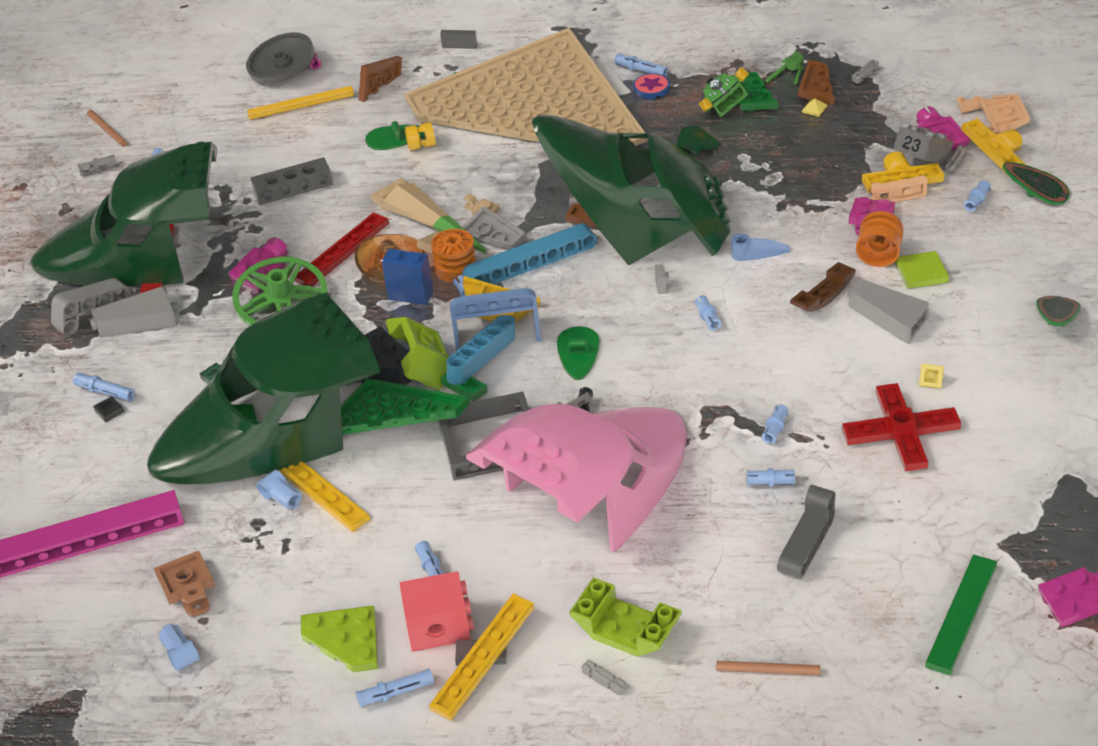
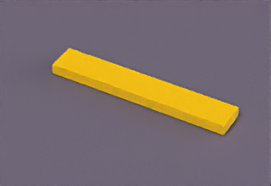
M302 461L297 466L291 465L289 468L278 470L351 532L370 520L368 513L305 462Z
M514 593L510 596L429 704L430 711L452 721L535 608L533 602Z

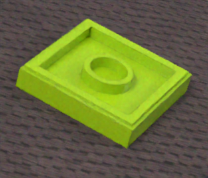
M936 251L900 256L895 261L907 289L949 282V275Z

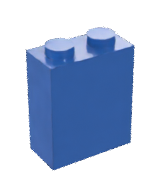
M388 249L382 260L388 300L427 305L434 293L428 254Z

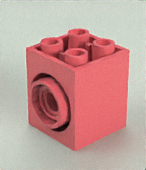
M458 571L399 582L412 652L456 644V640H471L469 630H474L472 616H467V614H471L468 596L463 597L468 595L465 580L460 581Z

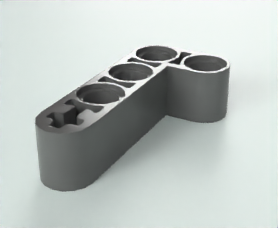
M810 485L805 497V512L779 557L777 564L778 572L800 579L803 578L833 522L835 515V491Z

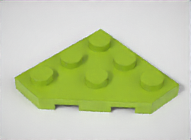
M374 605L301 615V636L303 641L309 645L311 643L320 648V652L333 660L337 659L344 663L346 668L352 672L378 669Z

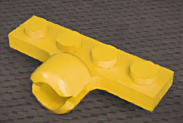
M978 118L962 124L961 130L1002 170L1005 162L1026 165L1014 153L1021 149L1020 146L1023 143L1021 134L1017 130L1009 129L995 134Z
M894 151L884 158L883 167L885 171L862 174L861 179L867 193H872L871 185L877 182L884 184L925 175L927 184L944 182L945 175L938 163L911 166L903 153Z

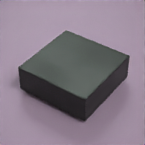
M113 396L93 406L94 411L104 422L124 413L123 407Z

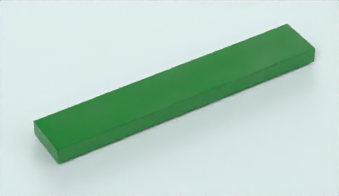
M973 554L926 660L925 668L951 675L996 570L997 561Z

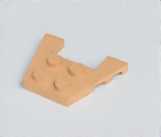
M1018 94L993 95V98L982 99L981 96H973V99L964 100V97L956 98L961 113L982 109L990 125L987 128L995 134L1009 129H1016L1030 122L1029 114Z

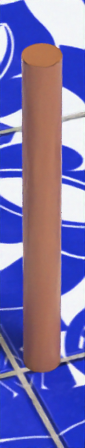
M93 110L87 111V115L122 147L127 145V141Z
M717 661L716 671L820 676V665Z

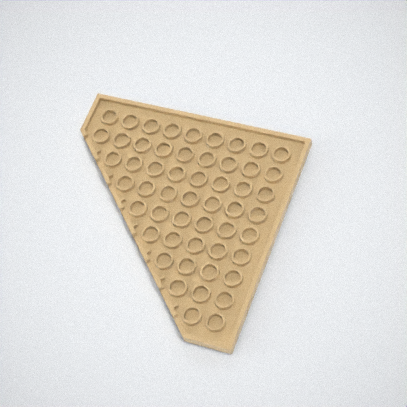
M570 28L404 94L407 104L420 122H431L437 125L539 142L534 131L532 119L539 114L571 119L611 133H645ZM629 138L636 146L648 141V139Z

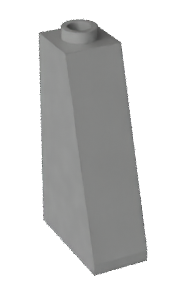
M860 278L848 289L847 297H849L850 308L907 344L911 342L928 320L929 302Z
M163 287L92 309L93 318L89 319L93 331L97 330L100 337L177 326L174 311Z

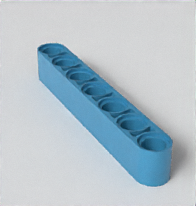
M578 224L471 263L463 269L462 275L490 284H497L591 249L597 243V236L586 224Z

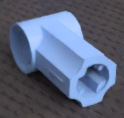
M277 470L272 471L256 484L259 493L265 499L273 498L286 509H295L302 499L301 492L288 484L284 476Z
M167 624L162 627L158 635L176 671L200 660L192 641H187L178 625Z

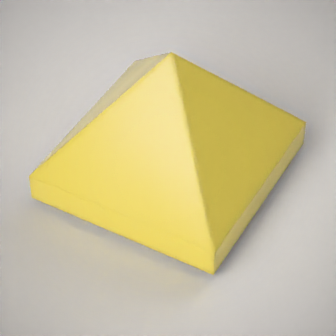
M814 98L808 102L802 113L820 117L827 108V104Z
M922 363L919 386L942 388L944 366Z

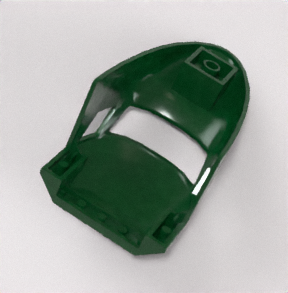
M539 114L533 117L532 125L556 171L590 219L628 265L642 259L689 231L695 234L712 256L717 254L731 232L729 227L731 221L726 213L728 210L727 205L723 201L725 195L720 188L722 186L721 180L717 175L714 176L701 162L658 133H611L559 116ZM629 138L648 139L649 149L637 148ZM654 172L660 183L658 187L634 185ZM641 198L669 199L680 215V218H651L639 200Z
M201 141L155 154L128 165L118 174L111 187L110 194L104 198L100 205L60 230L34 253L30 261L33 270L47 279L76 285H90L112 278L118 279L126 286H142V284L162 283V285L183 283L184 277L169 224L210 220L211 206L208 198L211 162H215L217 158V146L212 142ZM127 225H149L152 228L141 245L119 244L117 241ZM113 228L105 239L101 231Z
M326 292L259 319L239 335L214 378L175 417L156 441L147 459L149 474L157 480L168 483L212 484L271 473L274 470L278 471L283 468H289L291 465L297 466L302 461L305 463L343 450L339 388L380 373V368L368 339ZM257 390L277 398L262 422L245 417L231 402ZM319 394L304 419L278 423L294 398Z

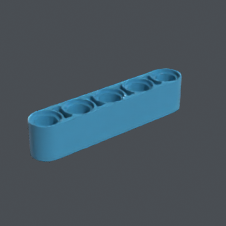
M510 315L497 317L452 354L446 361L448 383L453 385L463 384L512 343L515 339V318Z

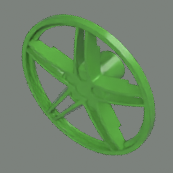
M275 257L260 261L249 267L235 283L232 299L237 315L243 322L251 326L257 322V320L250 317L251 315L261 312L274 304L277 311H280L283 306H291V301H303L325 292L328 294V289L323 274L313 264L294 257ZM290 263L284 270L273 269L267 275L256 272V270L270 264ZM297 264L298 266H297L296 270H294V272H293V274H292L290 280H288V278H289V276L291 275V273H292V271H293L295 265ZM301 266L309 269L316 275L321 288L293 285ZM247 279L261 289L263 293L249 300V303L241 307L239 292L243 282Z

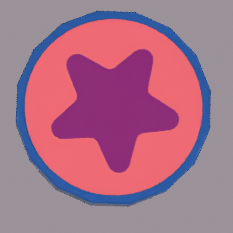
M644 74L634 80L633 90L638 97L653 100L656 99V96L661 95V97H664L669 92L670 82L667 77L661 74Z

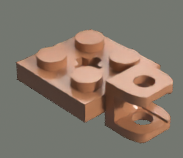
M199 550L154 568L156 577L169 605L181 601L187 615L190 617H195L209 611L210 605L205 590L215 587V584ZM195 605H201L198 609L193 608Z

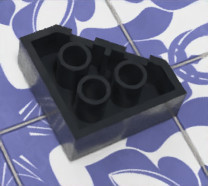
M378 327L365 334L380 368V373L367 378L407 385L414 381L405 376L401 361L409 353L405 347L382 327ZM367 378L353 383H363Z

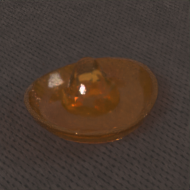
M382 234L366 239L357 247L355 263L364 277L373 282L385 284L382 260L388 249L424 254L425 251L417 248L418 240L413 237L400 234Z

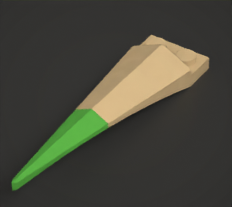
M399 178L371 195L372 201L383 210L411 218L441 232L449 229L465 230L413 183H408L403 178ZM473 237L474 248L486 254V248Z

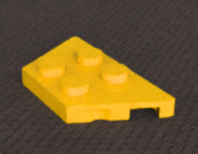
M463 277L462 284L465 296L511 290L470 277ZM536 297L538 307L540 305L541 298ZM532 310L481 316L477 318L492 322L501 315H510L515 318V323H517L523 317L532 312Z

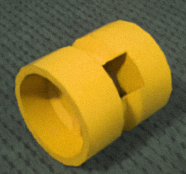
M431 122L421 123L419 127L416 125L405 127L409 151L420 149L422 145L425 148L436 146ZM419 132H423L424 140L420 139Z

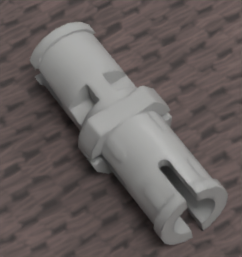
M114 154L99 159L93 158L91 162L77 164L81 176L94 171L99 173L103 169L118 166Z

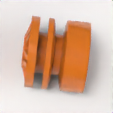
M876 211L863 218L856 242V253L865 264L873 267H885L894 263L899 257L904 226L896 215L885 211Z
M449 229L433 237L431 248L436 276L445 282L453 283L454 279L460 282L457 276L462 275V271L467 265L476 262L472 235L462 229Z

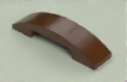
M837 262L826 271V278L809 292L803 290L790 299V304L808 312L817 311L825 307L845 289L855 275L856 269Z

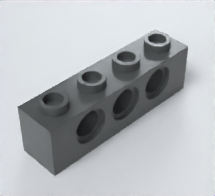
M324 157L250 177L259 205L333 185L331 171Z

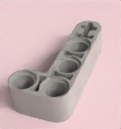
M112 278L61 292L52 299L51 324L65 336H71L78 330L80 315L90 313L92 309L130 297L131 289L118 279Z

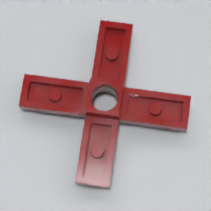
M898 383L876 386L875 393L884 417L842 423V432L847 446L893 439L905 471L928 468V459L918 435L961 429V421L955 407L912 413L911 408L907 407Z

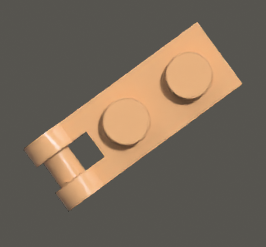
M924 175L884 184L873 183L871 185V192L873 193L871 199H887L891 202H899L924 197L927 194V178Z

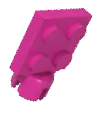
M931 106L927 107L931 113L925 107L917 113L916 122L919 125L917 127H924L932 130L931 132L947 135L946 139L954 141L951 150L957 149L959 145L963 147L969 145L970 138L961 130L951 116L943 117Z
M867 197L855 198L848 224L856 226L855 233L858 236L860 224L865 216L876 211L894 214L896 202H891L887 199L873 200Z
M272 237L262 248L254 247L228 273L230 278L237 282L238 278L254 264L270 258L286 257L289 253L286 248L287 245L281 239ZM285 263L270 264L256 270V272L267 275L269 271L283 269L286 265ZM247 279L243 282V285L258 292L262 291Z
M1083 567L1038 584V591L1061 628L1098 614V571L1090 573Z

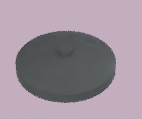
M291 32L274 36L261 43L252 51L246 62L247 72L251 79L262 84L285 81L299 74L310 64L315 54V47L311 39L302 33Z

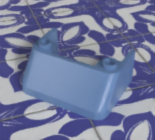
M529 288L462 296L453 299L450 303V312L456 351L460 349L458 319L532 310L537 342L541 341L535 292Z

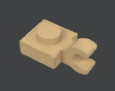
M467 194L464 197V200L468 202L464 208L472 211L473 216L483 206L496 214L499 212V205L486 199H482L479 202L472 194Z

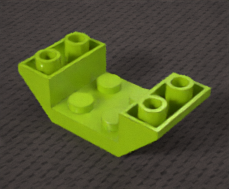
M408 317L387 319L388 333L396 340L405 341L410 348L409 353L401 361L405 376L410 380H417L423 383L426 387L440 390L443 386L441 384V376L446 374V361L449 356L439 332Z
M593 577L569 611V615L593 640L639 657L661 648L682 615V610L659 602L653 612L616 599L615 585Z

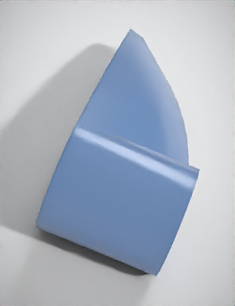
M736 234L731 239L732 258L737 261L767 258L790 252V246L774 240L749 238L746 234Z

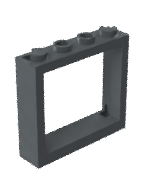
M523 391L470 402V405L458 418L438 420L453 481L504 469L494 462L483 469L467 460L466 455L456 457L448 427L520 411L523 413L529 410Z

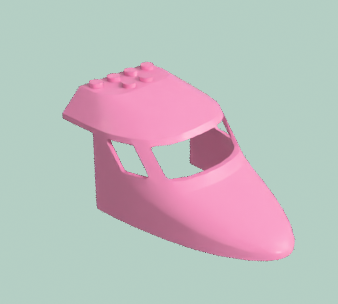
M547 404L529 409L508 420L466 454V459L483 469L492 462L503 467L506 489L510 492L526 480L557 499L558 512L576 523L606 497L610 550L616 552L648 517L675 478L684 457L687 434L682 417L677 412L665 408L631 407L590 413L568 404ZM633 461L642 465V471L634 485L629 488L621 484V480L626 475Z

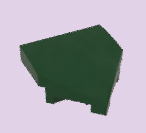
M692 125L681 128L676 146L682 150L688 149L698 156L700 149H718L719 141L699 126Z

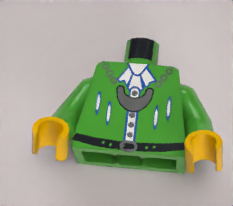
M741 67L734 75L728 76L723 73L716 79L713 77L709 78L706 82L707 86L703 89L705 96L698 103L702 111L711 112L714 108L719 117L725 115L748 95L742 85L749 73Z

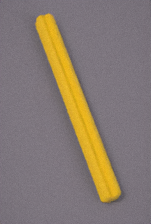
M352 86L342 87L247 110L249 119L252 120L354 96Z

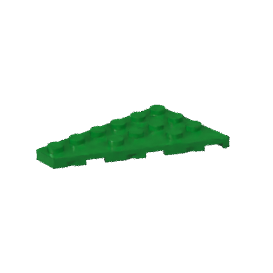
M367 378L340 405L342 435L458 418L470 405V401L467 396Z

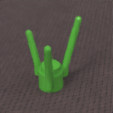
M795 51L792 55L783 59L782 63L785 64L765 80L768 83L788 68L791 71L798 70L794 84H798L801 73L805 68L802 65L804 57Z

